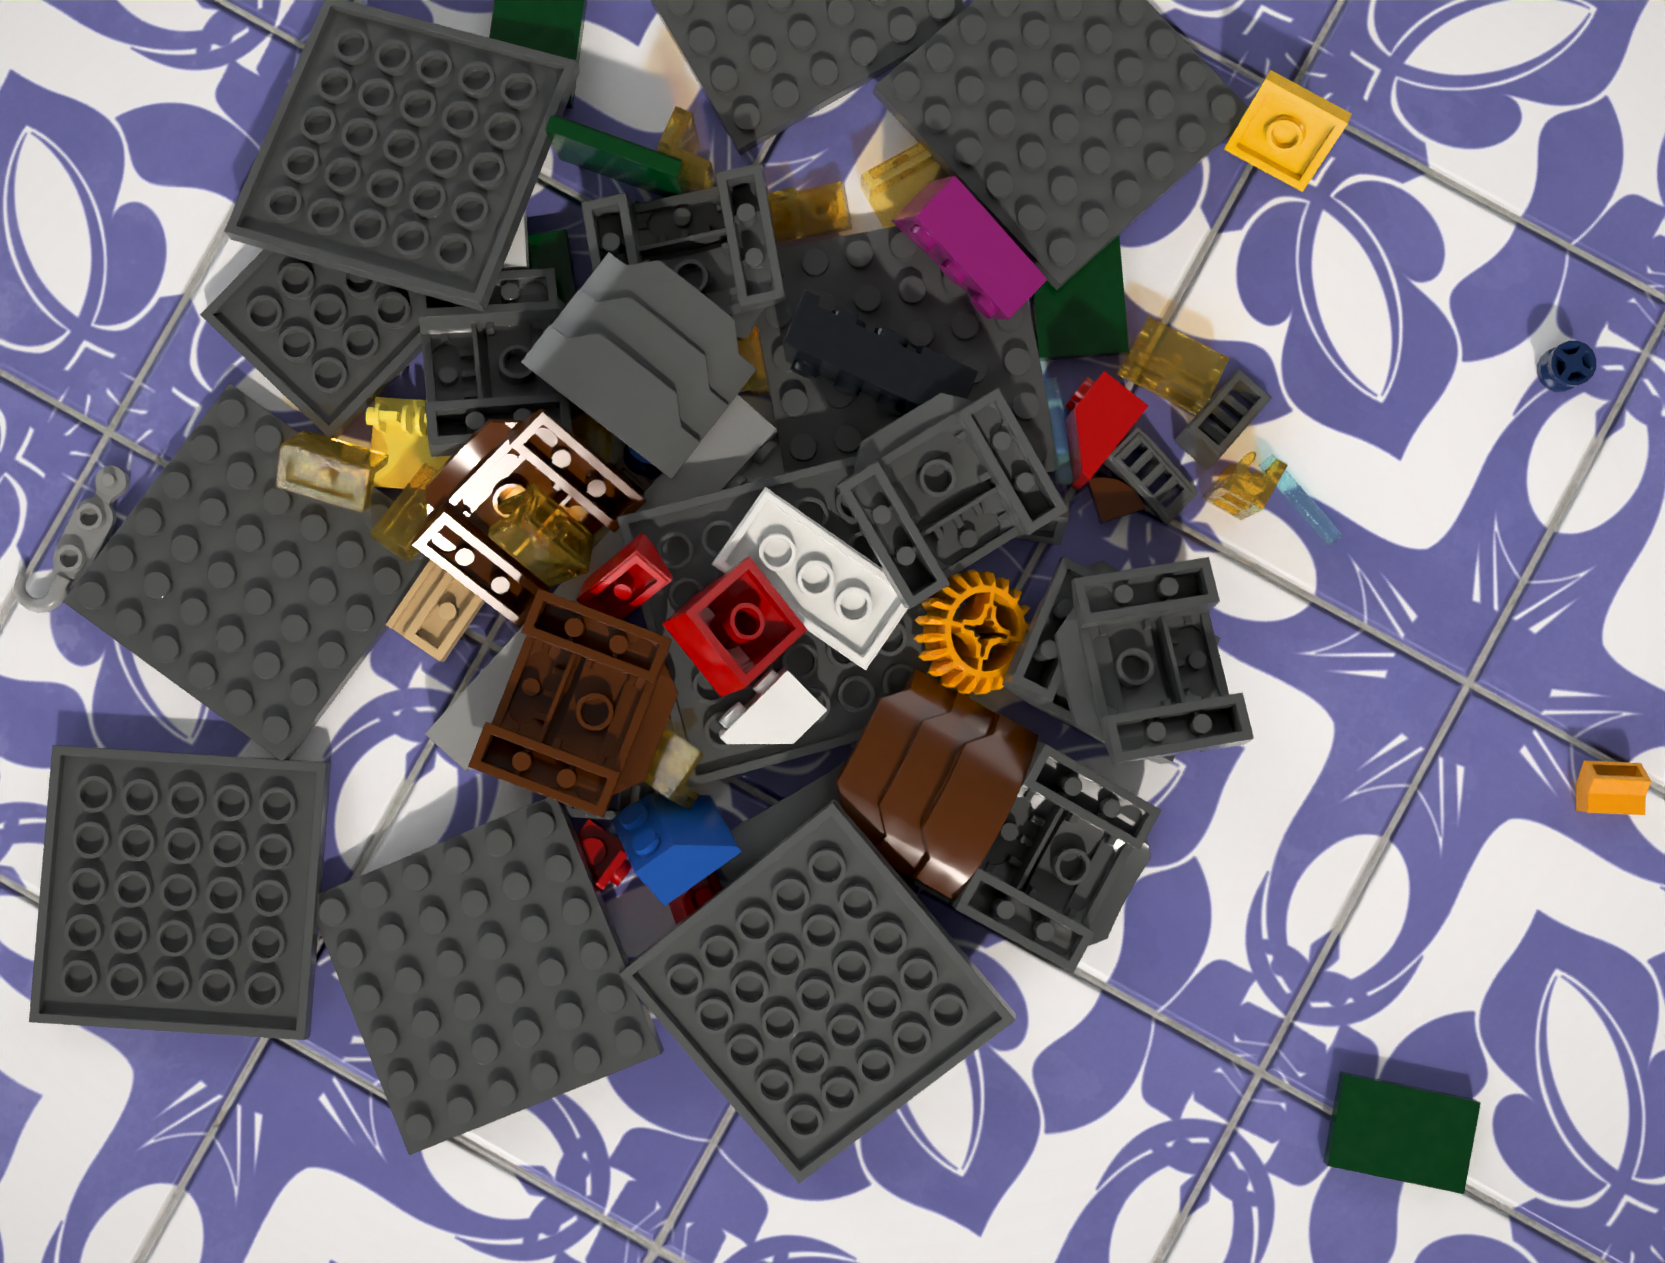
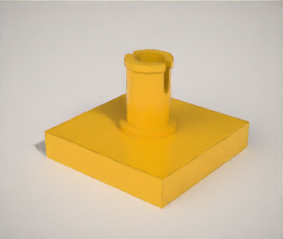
M1270 70L1236 129L1230 136L1224 150L1303 192L1347 126L1352 113Z

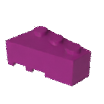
M956 176L929 182L892 220L907 237L940 267L949 280L960 286L972 297L970 299L972 305L988 319L992 317L994 319H1010L1048 280Z

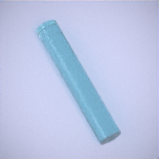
M1058 378L1044 379V385L1049 406L1056 485L1072 484L1073 476L1060 384Z
M1273 454L1259 465L1261 470L1327 546H1330L1342 536V533Z

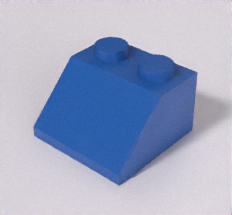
M649 793L639 801L625 807L619 815L611 820L635 874L664 907L742 852L710 795Z

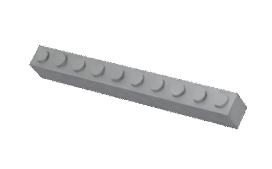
M737 395L673 479L662 473L644 492L646 502L636 512L745 484L748 479L743 474L753 463L756 462L761 466L777 449L778 445L774 442L778 437L777 429L743 398ZM620 528L615 533L610 530L553 594L580 604L576 598L586 578L625 547ZM522 628L425 733L465 771L475 770L468 767L485 722L492 723L516 663L526 637L525 634L521 633Z

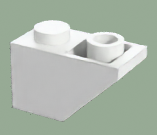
M785 667L778 673L770 669L752 687L757 694L745 706L737 702L721 717L719 722L724 727L718 734L726 744H794L827 709Z

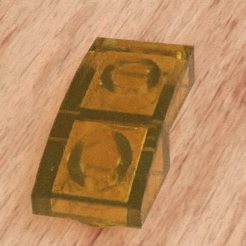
M841 181L802 191H797L794 187L769 193L776 242L816 237L852 229L846 189Z

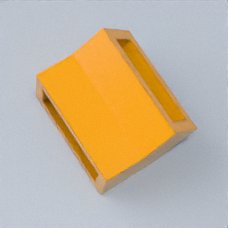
M1584 760L1576 782L1575 811L1645 815L1646 794L1651 784V779L1642 763Z

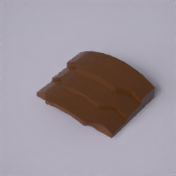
M543 409L535 412L526 420L489 419L444 463L425 485L428 520L413 539L412 545L520 628L526 621L538 588L550 592L548 580L603 525L615 533L620 528L617 517L635 513L646 502V498L639 486L611 462L607 463L577 436H573Z
M538 588L521 633L526 635L493 721L492 723L485 722L468 767L603 818L614 794L645 781L679 694L665 664L672 639Z
M914 669L903 691L878 699L855 748L835 781L841 806L895 870L946 898L956 900L982 863L999 834L1021 789L1039 735L1006 716L991 711L962 693L944 687L939 681L918 669Z

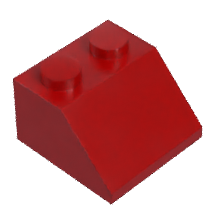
M1105 371L1096 382L1087 377L1064 406L1071 412L1063 422L1070 486L1076 491L1092 478L1148 407L1145 402Z
M750 556L743 559L694 595L663 623V626L720 697L746 688L807 631L803 623Z

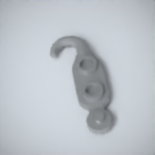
M110 465L103 467L96 474L95 495L77 505L53 554L52 585L44 597L33 598L30 596L25 587L26 574H17L14 583V593L18 602L27 610L44 613L60 607L63 600L105 547L117 521L116 512L113 507L114 501L124 495L129 489L130 479L125 470Z

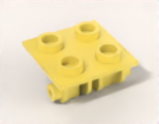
M375 397L374 407L367 408L366 423L367 425H373L368 483L373 487L426 491L425 485L451 457H431L426 400Z

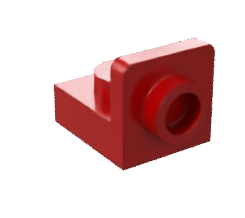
M589 818L577 836L597 882L595 885L602 891L611 882L618 887L632 869V865L628 860L620 839L594 819Z

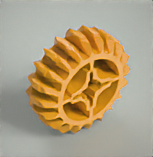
M975 570L962 571L960 575L954 574L947 579L950 585L933 594V598H927L920 603L926 610L927 615L918 616L914 620L919 625L924 626L923 634H918L914 640L918 643H925L926 649L922 651L918 658L923 661L932 660L927 673L932 676H941V685L946 688L955 687V690L962 694H970L971 692L987 694L991 690H1000L1004 687L1002 683L1018 644L1024 641L1026 631H1028L1031 624L1030 622H1025L1024 615L1031 607L1025 604L1018 605L1022 592L1017 589L1009 590V580L1003 577L995 578L994 573L990 571L979 573L978 571L975 572ZM968 598L967 605L962 606L960 616L953 620L959 605ZM964 627H970V629L975 628V634L983 635L985 637L979 638L980 636L974 635V631L965 629ZM996 645L993 654L988 660L990 649Z

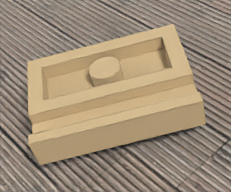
M430 559L386 623V626L394 629L438 661L445 662L485 601Z

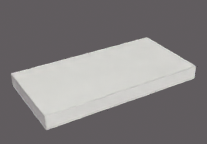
M766 487L759 494L712 563L713 566L726 573L743 559L750 556L806 629L864 670L868 668L908 609L904 608L881 567Z

